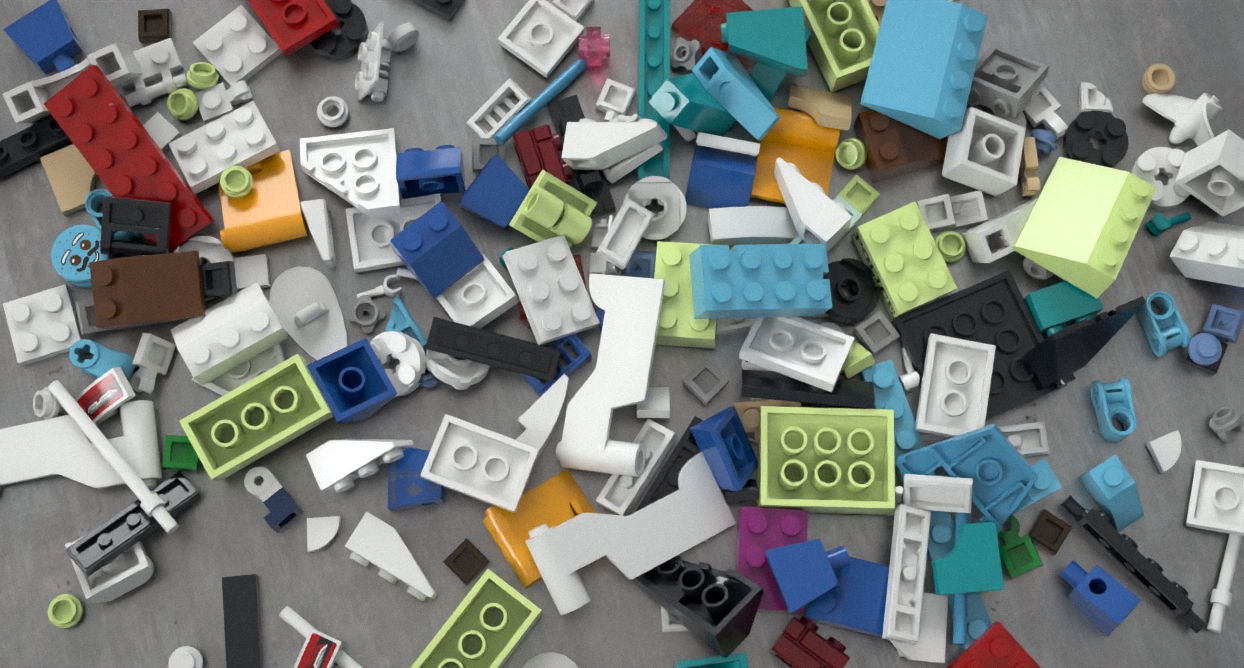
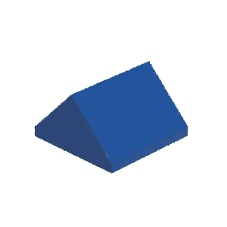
M696 145L685 195L686 204L706 209L748 206L758 156L752 157L747 154Z
M367 338L307 365L337 424L366 420L397 395L394 386Z
M732 406L690 429L719 488L738 491L744 487L758 467V460L735 406Z

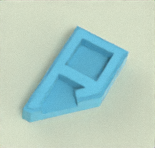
M400 296L394 297L391 316L385 332L398 331L406 333L411 338H415L425 350L426 338Z

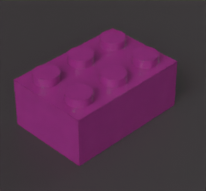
M741 506L738 511L735 571H738L762 587L764 593L757 613L801 615L804 613V607L792 614L788 613L764 553L772 548L807 541L808 511Z

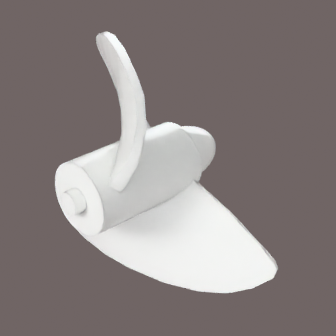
M1204 92L1197 100L1172 94L1153 93L1142 99L1146 106L1174 122L1175 126L1169 135V140L1172 144H1180L1190 138L1200 146L1214 138L1209 122L1223 109L1215 95L1211 97Z

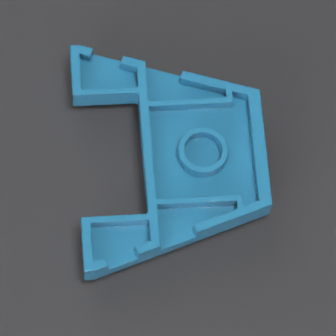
M995 424L895 458V465L904 475H928L939 466H942L951 477L973 478L972 501L984 514L973 523L996 522L997 535L1011 512L1015 511L1038 479L1035 470Z

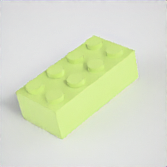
M788 0L791 7L803 6L804 27L812 32L809 46L830 91L835 92L866 80L880 28L868 1Z
M299 354L292 356L179 420L211 480L221 481L333 417L332 411L307 367L308 363L304 357Z
M487 569L411 668H501L543 612L491 570Z

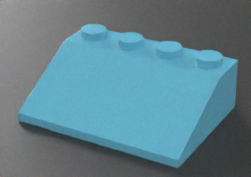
M887 0L860 104L938 139L960 131L988 16L964 4L947 0Z

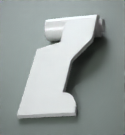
M589 274V290L592 300L600 309L605 311L596 368L567 406L562 441H559L556 447V459L560 461L563 468L634 477L641 476L645 466V446L640 443L610 440L609 432L613 409L647 401L666 282L664 279Z
M148 400L127 402L120 406L123 436L108 440L148 489H153L156 487L157 482L163 480L154 403ZM70 415L0 429V490L1 486L52 475H62L97 489L126 484Z
M702 452L689 459L681 469L678 476L679 489L629 516L586 512L558 526L548 528L547 523L528 532L530 538L525 540V543L560 615L572 612L591 601L577 572L578 569L606 556L629 580H632L736 524Z

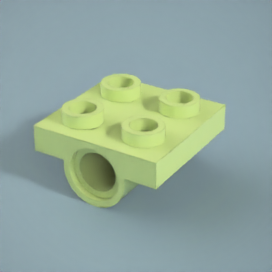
M542 169L509 225L537 242L564 234L570 248L572 244L577 245L581 243L587 236L592 224V219L589 216L597 202Z

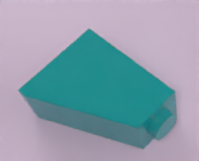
M803 6L726 13L727 23H721L722 43H729V52L800 77L807 76Z
M694 73L667 78L649 100V103L669 124L696 132L724 136L737 121L704 89Z

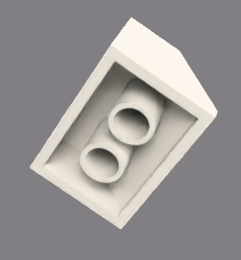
M1207 222L1183 230L1169 257L1184 277L1244 287L1243 226Z
M258 282L205 310L206 316L190 318L171 329L178 351L193 378L202 386L289 337Z

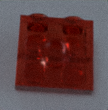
M695 0L672 23L671 29L686 41L698 40L701 44L702 55L710 47L731 53L729 52V43H722L721 23H727L726 13L754 10L742 0Z

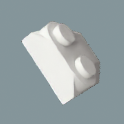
M81 538L77 539L76 541H74V542H72V543L69 542V543L65 544L66 548H68L69 546H71L72 544H74L75 542H77V541L80 540ZM141 540L89 577L71 559L84 595L91 604L110 602L147 582L154 570L153 562L147 556Z

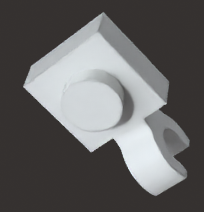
M245 80L233 84L228 90L224 83H220L195 93L205 124L234 111V105L250 101L254 98Z
M1040 83L1032 92L1031 102L1022 111L1026 119L1034 128L1043 123L1045 130L1055 134L1057 140L1065 135L1064 131L1068 129L1066 123L1056 114L1060 110L1061 105L1046 87Z
M142 334L132 364L140 368L129 381L134 391L152 393L157 374L166 375L176 345L152 334Z

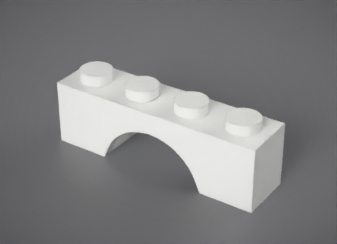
M125 43L111 44L87 55L84 61L65 71L42 79L29 81L3 93L2 95L15 123H33L50 115L51 113L44 103L91 65H97L113 86L142 74L130 45Z

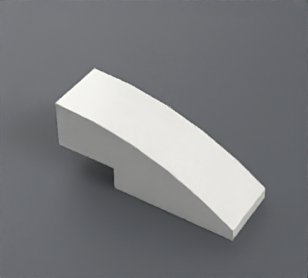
M787 207L712 208L708 211L707 217L712 245L789 243L798 236Z
M565 374L517 419L519 426L524 432L516 440L539 448L537 459L550 442L566 404L570 384L569 378Z

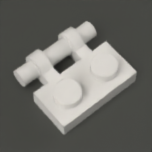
M171 38L133 51L142 74L121 83L124 91L136 87V92L125 95L129 107L140 103L143 106L152 103L153 98L167 93L170 95L172 92L189 85L185 73L173 77L172 73L184 68ZM159 78L163 79L162 82L149 87L146 86V83Z

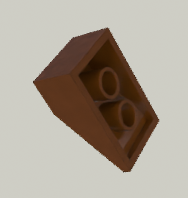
M873 109L858 113L853 128L857 139L862 141L866 147L867 157L865 163L872 183L944 164L949 136L938 139Z
M199 251L122 257L89 263L96 328L117 330L206 316Z

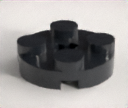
M324 0L338 23L344 26L340 28L341 34L336 35L334 32H326L310 42L309 45L315 53L320 56L322 54L323 56L330 57L331 60L350 58L358 53L361 42L367 36L368 26L361 9L353 4L351 0Z
M1084 111L1066 129L1063 136V149L1072 160L1113 168L1124 158L1128 150L1126 125L1121 119L1115 118L1106 112ZM1097 136L1102 140L1103 144L1098 149L1093 148V143L1088 141V138Z
M844 258L841 261H833L828 264L829 273L824 275L823 279H830L832 308L825 313L837 321L855 324L868 316L876 308L880 298L879 285L876 287L872 278L874 274L871 269L858 260ZM846 284L850 285V292L854 296L847 297L844 295L841 287H844Z

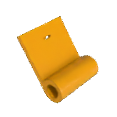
M773 107L780 119L760 141L750 197L785 204L774 177L775 163L779 157L786 163L794 164L800 170L803 177L811 183H817L824 190L825 195L828 196L834 155L841 130L820 126L811 115L805 112Z
M290 150L275 153L246 168L252 175L253 187L244 197L233 198L226 195L221 188L220 182H218L225 228L220 230V237L224 249L230 248L232 253H238L308 236L307 223L300 208V199Z
M568 469L524 493L516 513L492 505L484 512L487 517L482 522L524 588L527 589L543 579L525 543V540L530 538L528 532L547 523L548 528H551L581 513L596 512Z

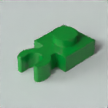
M166 435L163 470L197 472L198 463L202 462L188 437Z
M1011 515L1009 516L1012 522L1011 530L1008 532L1001 530L998 536L1006 542V544L999 546V552L1011 578L1014 579L1042 567L1044 564L1030 535L1019 536L1020 523L1015 516Z

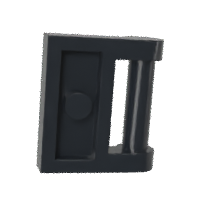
M104 196L100 240L101 254L112 255L113 252L136 255L170 253L173 203ZM114 230L158 235L157 244L116 240L114 238Z

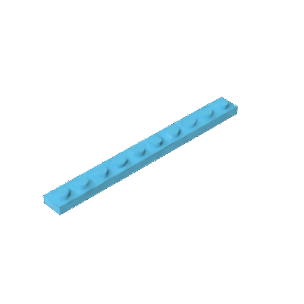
M892 359L870 366L859 372L862 381L873 382L875 395L873 409L894 410L895 458L925 447L920 433L914 431L916 422ZM895 465L896 472L904 489V474ZM934 471L928 474L930 476H936ZM931 511L927 549L931 565L932 561L944 558L955 547L956 528L950 512ZM980 592L968 593L967 645H961L963 651L992 625ZM948 594V611L952 622L954 616V594Z

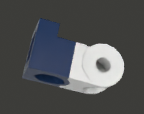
M260 466L248 471L244 479V485L252 495L261 499L269 509L270 513L264 517V520L274 531L278 533L304 512L278 478L267 468Z

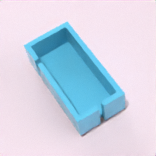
M826 244L734 245L731 249L729 245H700L689 255L694 319L819 316L832 308L830 279H823V276L829 273Z

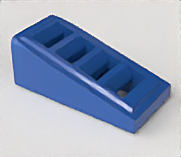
M576 334L563 337L551 346L552 348L560 349L561 356L569 364L564 368L558 362L556 369L558 374L554 377L553 382L548 381L543 385L538 378L522 374L539 397L564 374L569 377L592 360L590 351ZM569 345L578 354L575 360L566 350V347Z

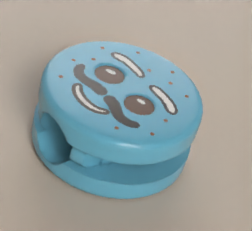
M75 225L64 230L56 238L51 250L52 264L58 274L70 284L81 288H92L90 262L117 258V253L114 252L112 255L101 254V231L94 226Z

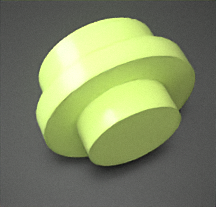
M206 62L192 64L186 75L187 82L199 90L213 87L219 81V75L215 71V67Z
M180 88L169 95L167 100L168 110L175 118L188 120L198 110V98L192 90Z
M845 139L837 147L836 159L846 169H858L866 161L867 150L864 143L859 139Z
M231 166L222 173L220 185L226 195L233 198H241L251 191L253 178L246 168Z
M944 231L935 240L945 262L958 261L965 254L966 244L962 235L958 232Z
M70 594L57 596L52 600L48 608L49 620L59 628L75 626L83 615L81 601Z

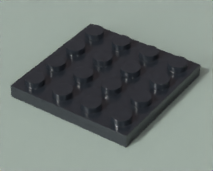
M1010 270L894 318L892 321L915 371L920 376L921 384L928 338L931 333L996 346L985 422L1067 386L1066 384L1058 388L1056 383L1043 388L1025 355L1044 341V338Z

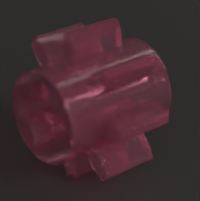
M586 27V35H578L579 59L587 58V66H602V58H610V35L601 34V27Z

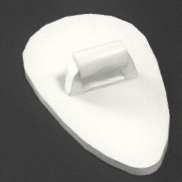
M297 266L285 270L275 279L270 288L269 303L285 331L306 353L315 360H319L348 346V335L338 299L329 280L320 271L311 267Z

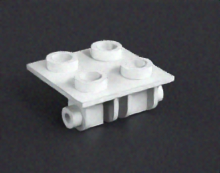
M380 22L374 31H370L367 40L361 42L359 46L358 61H362L361 71H358L355 79V90H359V102L366 95H370L371 100L376 102L383 101L384 97L387 96L389 73L386 71L390 69L391 47L387 40L382 39L384 22Z

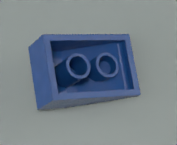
M849 556L851 565L834 571L838 585L810 602L805 617L814 623L882 637L889 567Z

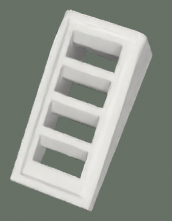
M509 78L466 123L480 138H494V135L533 99L515 81ZM512 94L520 100L516 105L509 99ZM503 102L511 109L507 114L499 106ZM493 110L502 118L499 123L490 115ZM485 119L493 129L489 132L480 121Z
M316 199L300 202V208L322 260L329 269H335L336 257L331 212L326 200Z

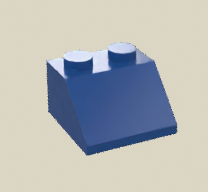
M441 145L436 150L424 151L421 148H410L405 150V153H397L396 180L403 199L439 193L441 196L464 194L466 185L461 147L455 148L452 145Z
M442 201L390 240L396 255L433 299L437 298L484 261V257L463 226Z

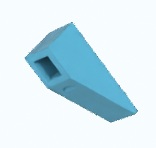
M710 47L692 69L704 89L757 140L761 141L780 119L734 54Z

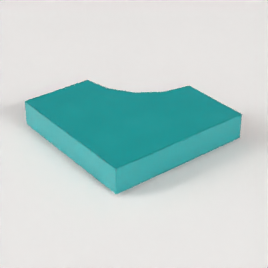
M996 522L959 525V538L954 549L944 558L932 561L936 595L1004 590Z

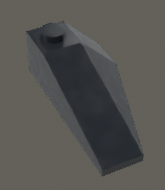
M1139 297L1109 312H1102L1090 320L1085 319L1060 330L1028 351L1025 355L1043 388L1054 383L1060 388L1076 379L1074 373L1085 367L1146 302L1144 297Z
M675 556L632 579L697 638L725 659L749 635L764 593L762 587L738 571L727 569L726 572L711 568V565L708 563L700 562L698 565L683 561L680 556Z

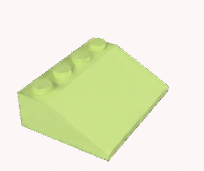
M1059 157L1013 250L1093 297L1098 298L1116 280L1157 188L1127 171Z
M761 406L757 471L759 500H757V507L806 510L808 513L890 514L895 509L894 410Z

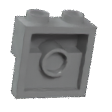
M993 44L977 61L967 103L973 106L981 104L991 108L993 113L999 117L1008 115L1016 119L1031 102L1032 92L1047 77L1049 66Z

